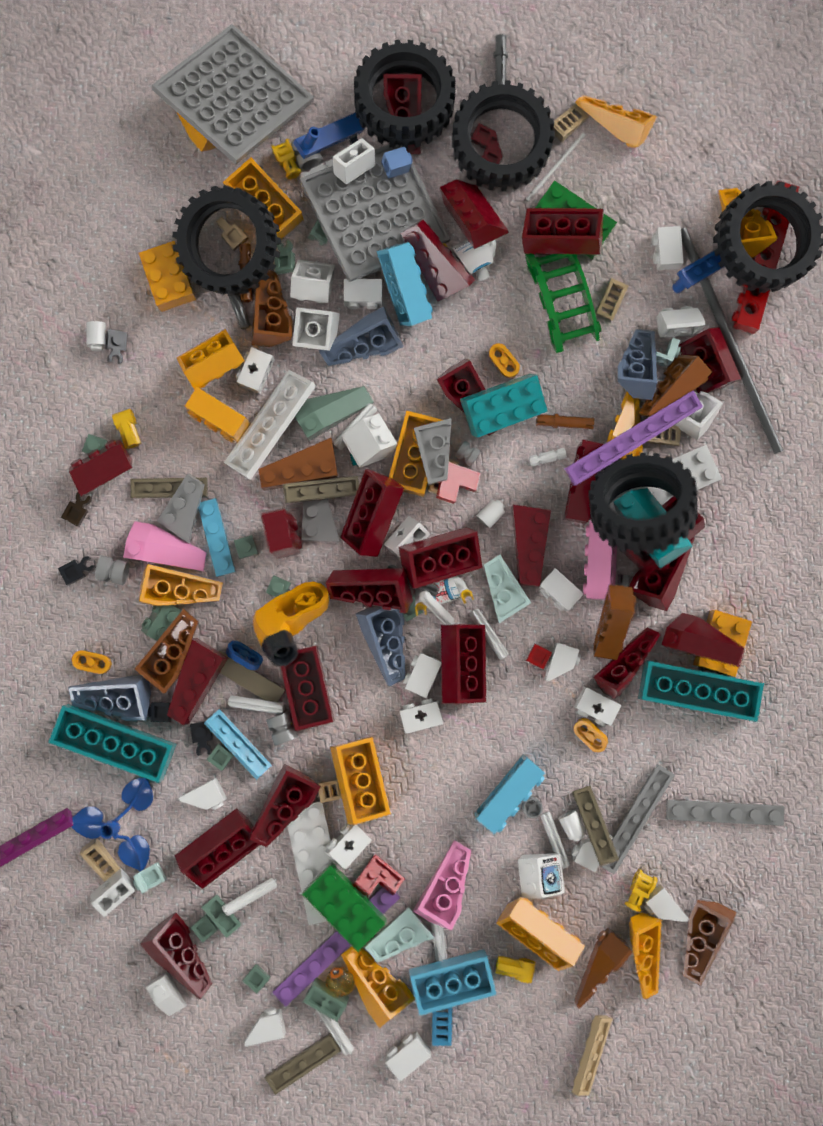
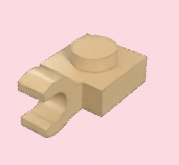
M222 216L216 221L217 225L224 231L221 237L233 251L239 247V244L244 243L248 239L236 223L230 226Z

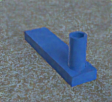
M353 113L319 129L311 127L306 135L295 139L293 144L302 158L305 159L349 139L354 134L362 133L365 128L361 127L360 119L356 117V113Z
M714 251L681 269L677 273L679 279L672 286L673 291L681 293L685 288L689 289L725 268V266L721 268L718 264L722 261L720 255L715 256Z

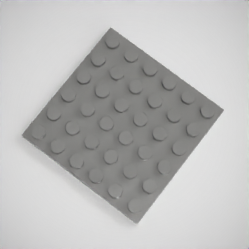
M233 24L152 84V90L235 165L314 100L312 94Z
M386 145L375 149V166L348 184H345L334 175L333 166L300 178L299 182L349 282L381 270V264L376 251L405 243L401 233L421 220H424L440 238L439 240L442 244L449 242L451 239L413 163L408 173L388 179L381 163L383 154L401 148L402 145H395V148Z

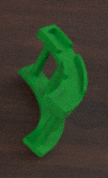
M525 253L527 270L534 284L539 285L541 292L538 295L543 310H547L548 318L550 319L546 322L551 345L555 352L560 353L564 351L563 343L565 341L590 333L596 341H599V333L602 331L601 325L596 319L591 294L577 254H551L539 258L538 256L535 257L534 254ZM567 258L571 264L548 272L541 270V265ZM572 272L575 273L579 284L554 292L552 290L549 291L546 283L549 279ZM582 292L585 305L560 313L558 311L555 312L553 305L555 299ZM587 313L589 326L567 333L560 332L558 323H561V320Z

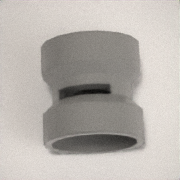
M464 441L455 457L459 460L464 458L466 464L471 467L481 450L470 448V443Z
M530 796L526 802H522V810L526 816L537 818L541 815L543 806L536 797Z

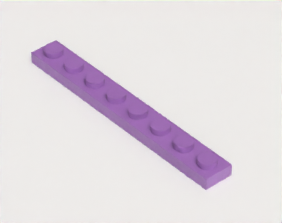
M693 390L564 469L573 485H577L703 408Z
M381 887L369 900L384 914L400 899V896L397 892L392 895ZM336 930L283 980L272 993L286 1007L334 962L350 944Z

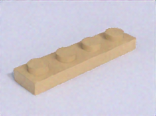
M595 1015L591 1023V1031L585 1043L586 1047L583 1057L580 1059V1067L574 1079L572 1093L577 1096L590 1094L612 1022V1018L607 1015Z

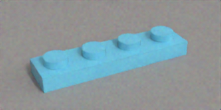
M214 498L200 502L198 509L216 577L234 573L236 571L217 499Z
M220 709L204 722L209 730L256 780L272 766Z

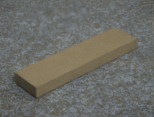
M358 476L283 484L285 504L356 496L359 487Z
M184 478L130 479V498H172ZM196 478L205 484L202 497H208V478Z
M219 650L220 653H222L223 655L227 656L226 653H224L223 651ZM229 657L220 671V674L266 701L279 702L286 690L258 672L245 668Z
M591 786L572 791L600 867L619 861Z
M329 1033L267 1074L265 1080L276 1095L341 1052V1049L331 1033Z

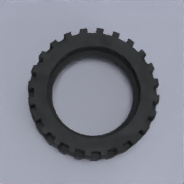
M395 40V44L392 45L386 42L382 44L380 50L376 47L372 49L370 57L365 55L362 59V66L358 65L356 76H354V106L356 117L360 118L361 127L363 129L367 127V134L371 138L375 135L377 136V142L381 144L386 141L389 143V147L395 148V145H402V147L405 146L408 149V145H414L415 148L421 147V142L424 141L429 144L432 142L434 135L439 137L442 134L443 127H448L450 118L453 116L456 92L455 76H452L453 70L451 65L446 66V58L443 55L438 57L435 48L432 47L429 50L426 48L425 43L420 42V45L413 44V40H408V43H401L400 40ZM384 74H422L421 77L426 79L436 90V101L429 110L420 115L397 117L386 113L375 104L372 96L373 88L384 78Z
M498 80L492 81L490 87H486L483 84L479 86V92L476 93L472 90L469 93L468 100L463 99L460 103V110H457L455 114L452 132L454 159L459 161L458 167L461 171L465 169L466 178L469 180L472 178L476 179V185L482 187L483 184L488 185V190L494 191V187H501V192H505L507 187L511 186L516 190L520 188V183L522 182L525 185L531 183L532 177L535 176L537 178L542 167L545 168L552 149L555 131H553L554 119H550L551 110L549 106L544 108V99L541 96L539 98L534 96L535 90L530 88L527 91L523 89L524 84L519 82L517 86L510 85L511 81L505 80V84L498 85ZM497 109L511 110L523 116L534 130V145L528 156L519 162L506 165L495 164L482 158L474 150L471 142V130L478 117L486 112Z
M766 181L761 186L760 183H757L739 194L726 206V209L718 217L721 220L714 228L715 231H718V234L713 237V243H717L718 248L714 250L715 256L720 255L722 260L718 263L721 268L725 266L728 270V273L725 275L729 279L732 276L736 278L735 284L738 286L746 284L749 291L759 288V293H766L770 289L772 292H776L781 288L788 287L808 274V271L817 264L815 260L821 257L822 251L819 248L823 246V238H821L823 225L820 226L819 220L823 217L821 212L818 214L815 212L814 207L817 206L815 202L809 203L806 199L808 195L805 192L801 194L796 192L797 187L794 185L787 188L784 187L785 182L781 181L775 185H772V181ZM757 207L770 208L782 214L789 221L796 236V252L789 264L782 268L771 269L758 264L748 255L741 241L740 225L743 217L750 210Z
M223 185V188L212 186L210 187V192L203 189L198 192L200 197L195 198L192 196L188 199L191 204L187 208L182 206L180 212L183 215L181 219L176 218L174 224L178 225L177 232L173 231L172 237L176 239L177 244L172 246L173 251L179 253V257L175 259L178 264L184 267L182 272L186 276L191 277V281L194 284L200 285L201 288L231 296L237 295V293H249V288L257 289L260 287L258 283L260 280L267 281L269 278L267 272L269 269L274 270L277 266L273 264L275 257H280V252L276 250L277 245H281V238L277 237L276 233L280 231L279 226L274 223L275 217L273 213L267 210L268 207L237 187L234 189ZM224 208L237 209L251 219L256 229V247L253 256L243 269L234 274H219L212 271L203 263L199 253V236L203 225L211 215Z
M640 453V456L629 454L626 455L627 458L623 460L619 458L614 461V464L603 468V472H597L595 475L596 481H591V490H589L588 495L591 521L595 532H599V538L602 541L607 539L608 545L612 548L617 545L620 547V551L633 550V554H640V551H647L648 554H653L656 549H661L662 552L668 550L667 546L670 544L673 546L678 545L679 539L681 537L686 539L689 536V529H694L695 520L698 518V488L696 487L695 477H691V471L688 468L683 469V463L680 461L675 463L672 461V457L666 456L662 458L658 453H653V456H648L646 453ZM638 487L659 488L669 492L678 500L671 510L650 519L627 518L617 514L609 507L610 503L618 495Z

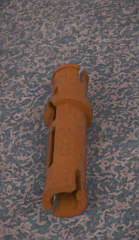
M249 243L239 244L240 260L238 261V266H240V270L251 259V244ZM252 288L248 289L249 293H241V302L253 301Z
M558 413L536 416V426H553L554 429L558 427L594 429V417L560 416Z

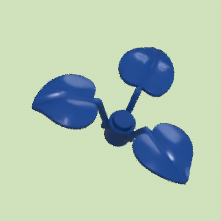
M137 778L126 784L122 790L121 798L129 806L114 820H109L106 823L102 822L103 814L94 806H87L81 809L72 818V828L86 838L96 839L101 836L104 839H110L111 837L114 839H125L126 841L119 845L118 856L124 864L140 872L144 870L149 860V844L141 835H135L131 839L128 836L118 835L120 831L118 821L132 806L137 811H143L152 804L153 791L149 780L146 778Z

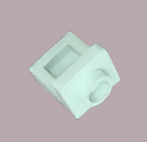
M671 339L665 354L656 352V364L669 366L673 362L674 357H678L681 347L678 346L679 339Z
M158 862L133 876L134 886L142 894L167 880Z

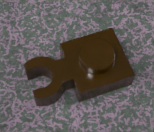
M77 492L76 502L70 501L61 518L80 527L88 513V510L84 507L92 501V497L87 496L86 500L82 501L80 494Z

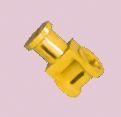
M285 139V142L276 146L271 145L277 162L286 172V179L292 180L297 178L302 171L295 163V153L289 139Z
M638 869L630 886L632 893L624 904L640 912L644 898H649L657 884V877L648 876L642 873L641 869Z

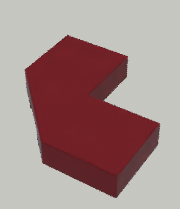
M479 123L471 136V142L486 149L482 158L489 162L500 164L503 159V153L499 146L496 131Z

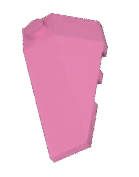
M134 521L126 539L123 557L204 571L207 552L154 524Z
M455 840L453 841L413 910L414 913L450 931L453 929L461 913L465 879L471 854L470 849Z

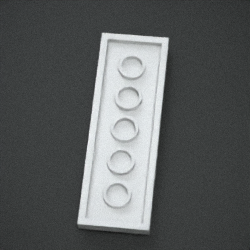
M288 370L224 463L251 480L316 385L312 381Z
M707 445L672 459L675 463L680 461L683 463V469L688 468L691 471V477H695L698 490L722 479ZM638 487L621 493L613 501L628 491L648 488L661 506L672 498L673 495L659 488ZM612 501L609 507L616 512L614 502Z
M320 801L313 802L298 815L294 822L292 821L288 825L302 893L331 862L337 867L336 863L325 853L326 846L331 841L324 805ZM303 896L308 924L313 925L326 922L327 920Z

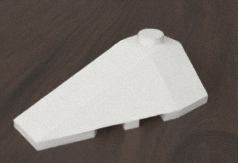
M702 391L700 393L695 392L703 408L675 424L681 431L697 441L710 427L723 405V402Z

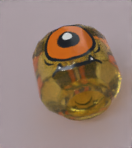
M338 966L329 971L326 977V987L336 996L344 997L349 995L354 989V977L344 967Z

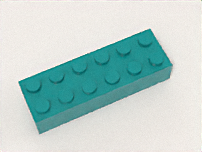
M644 661L638 699L758 722L764 683Z
M69 704L62 705L48 742L157 783L164 780L177 745L174 742Z

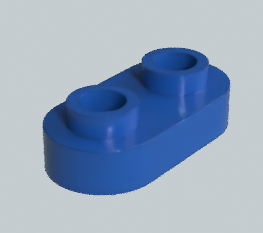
M231 641L226 648V654L229 658L249 670H258L263 662V658L258 652L239 641Z

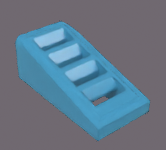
M452 1007L446 1008L448 1012H432L433 1046H452ZM436 1017H446L448 1020H436ZM436 1026H448V1029H436ZM436 1035H447V1037H437Z

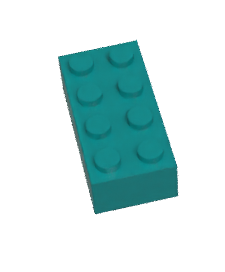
M531 373L460 399L471 435L477 438L548 412L538 376Z

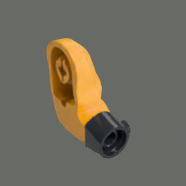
M304 582L292 590L273 598L255 612L253 628L263 652L273 665L287 666L296 659L298 649L293 636L327 610L329 595L327 589L322 584Z

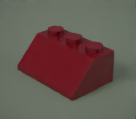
M719 327L709 328L678 345L681 347V355L699 356L712 371L708 376V380L696 388L697 393L702 391L709 394L741 379Z
M120 439L117 441L111 440L104 445L105 448L99 451L95 449L88 453V457L81 460L79 458L71 463L69 473L80 496L132 468V457Z

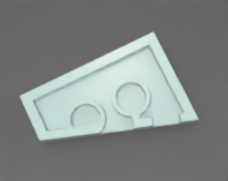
M501 555L484 564L498 623H501L529 605L531 601Z
M408 907L365 945V948L378 963L399 954L401 951L413 948L427 940L429 941L435 938V936L412 909Z

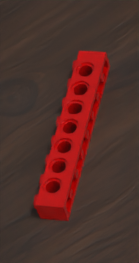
M785 183L784 187L789 188L792 184ZM764 207L762 210L763 219L765 221L768 220L772 224L777 240L758 255L752 257V259L764 267L776 269L789 221L779 212ZM771 219L776 220L777 225L773 224ZM760 254H764L767 260H763ZM743 284V291L739 293L736 302L739 304L738 309L732 315L731 321L734 322L732 328L755 334L760 328L770 290L766 293H759V288L755 289L757 296H754L747 290L748 285ZM745 307L751 308L752 314L747 313Z

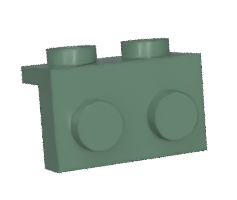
M153 605L152 613L149 618L147 617L143 621L141 631L148 637L158 641L182 610L174 605Z

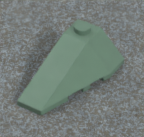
M364 386L313 397L305 401L295 415V419L310 442L363 410L369 403L373 404L374 401Z

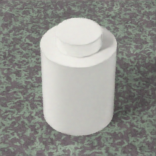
M90 321L86 323L87 347L91 348L92 351H102V348L106 347V323Z
M491 499L476 517L483 525L490 529L505 513V506L498 499L496 501Z
M571 810L558 818L569 840L576 842L585 837L586 829L576 810Z

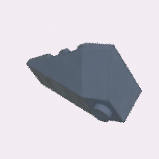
M382 307L366 315L336 337L330 351L319 350V353L327 365L332 366L351 362L352 359H369V356L380 354V356H385L404 346L385 307Z
M636 329L617 368L618 383L633 398L652 400L657 386L655 331Z
M377 605L356 613L363 636L387 686L390 687L404 680L405 656L403 655V643H405V637L403 636L402 626L404 625L403 613L392 608L391 610H385L382 606Z
M142 675L68 687L72 706L90 711L98 710L105 712V715L108 716L116 715L122 717L126 721L147 719L151 689L149 681Z

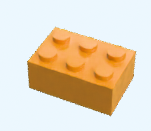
M175 241L138 253L156 306L161 312L197 300L189 276L182 272L184 267L178 264L175 259L179 257V253L173 251L172 245H176Z
M226 329L177 357L183 373L194 390L196 387L204 388L208 382L221 378L225 372L238 368L244 362L243 357Z
M196 387L185 404L188 410L187 414L199 423L204 421L203 424L215 433L220 431L223 438L231 443L233 441L238 443L250 426V422L246 417Z
M709 610L706 620L711 626H714L724 635L745 648L753 621L718 610ZM698 656L695 657L693 663L695 666L729 677H736L739 668Z

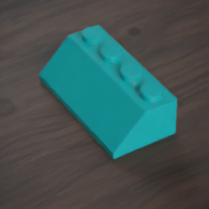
M648 488L628 491L613 501L616 512L621 516L631 519H650L666 513L665 509ZM681 537L678 545L673 546L670 544L667 546L668 550L661 552V549H656L653 554L649 555L658 567L662 568L691 549L693 545L687 538Z

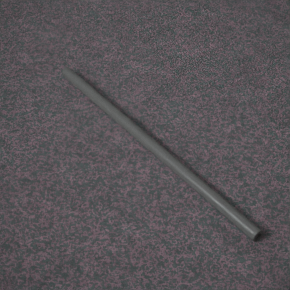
M681 228L682 243L692 264L699 260L700 257L687 228ZM706 278L700 282L771 448L774 454L780 453L784 450L710 280Z

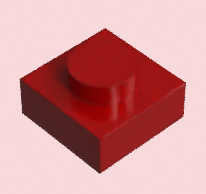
M534 643L526 661L544 670L552 652Z

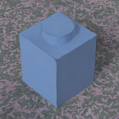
M404 146L385 152L381 163L389 179L408 173L413 160L411 154L407 153Z

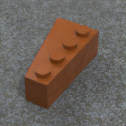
M332 438L258 469L261 488L264 491L283 488L282 485L286 483L339 478Z
M608 585L593 643L594 657L617 660L619 653H622L623 642L635 613L636 596H633L632 587Z

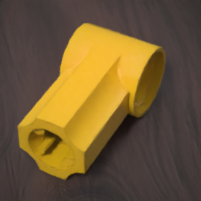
M131 408L112 414L113 422L120 432L125 449L141 445L142 443L135 426L137 424Z
M498 955L495 973L514 977L520 982L532 983L536 962L527 958L514 959Z

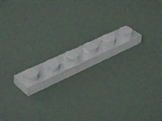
M656 764L612 837L619 861L602 866V868L615 875L675 774Z
M667 799L666 819L784 826V806Z

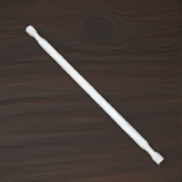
M585 133L580 135L525 199L527 202L585 136Z

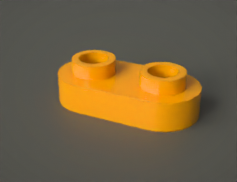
M500 343L494 344L489 350L490 360L505 378L516 377L520 370L518 361L505 345ZM495 352H500L502 356L496 357ZM510 366L513 368V371L508 372L506 368Z
M80 650L72 656L73 666L83 671L104 674L110 670L112 665L108 656L90 651ZM83 656L86 658L84 664L81 662V657ZM100 661L105 663L103 668L99 666Z
M578 719L573 728L575 735L592 751L597 753L603 752L608 745L607 736L589 719Z

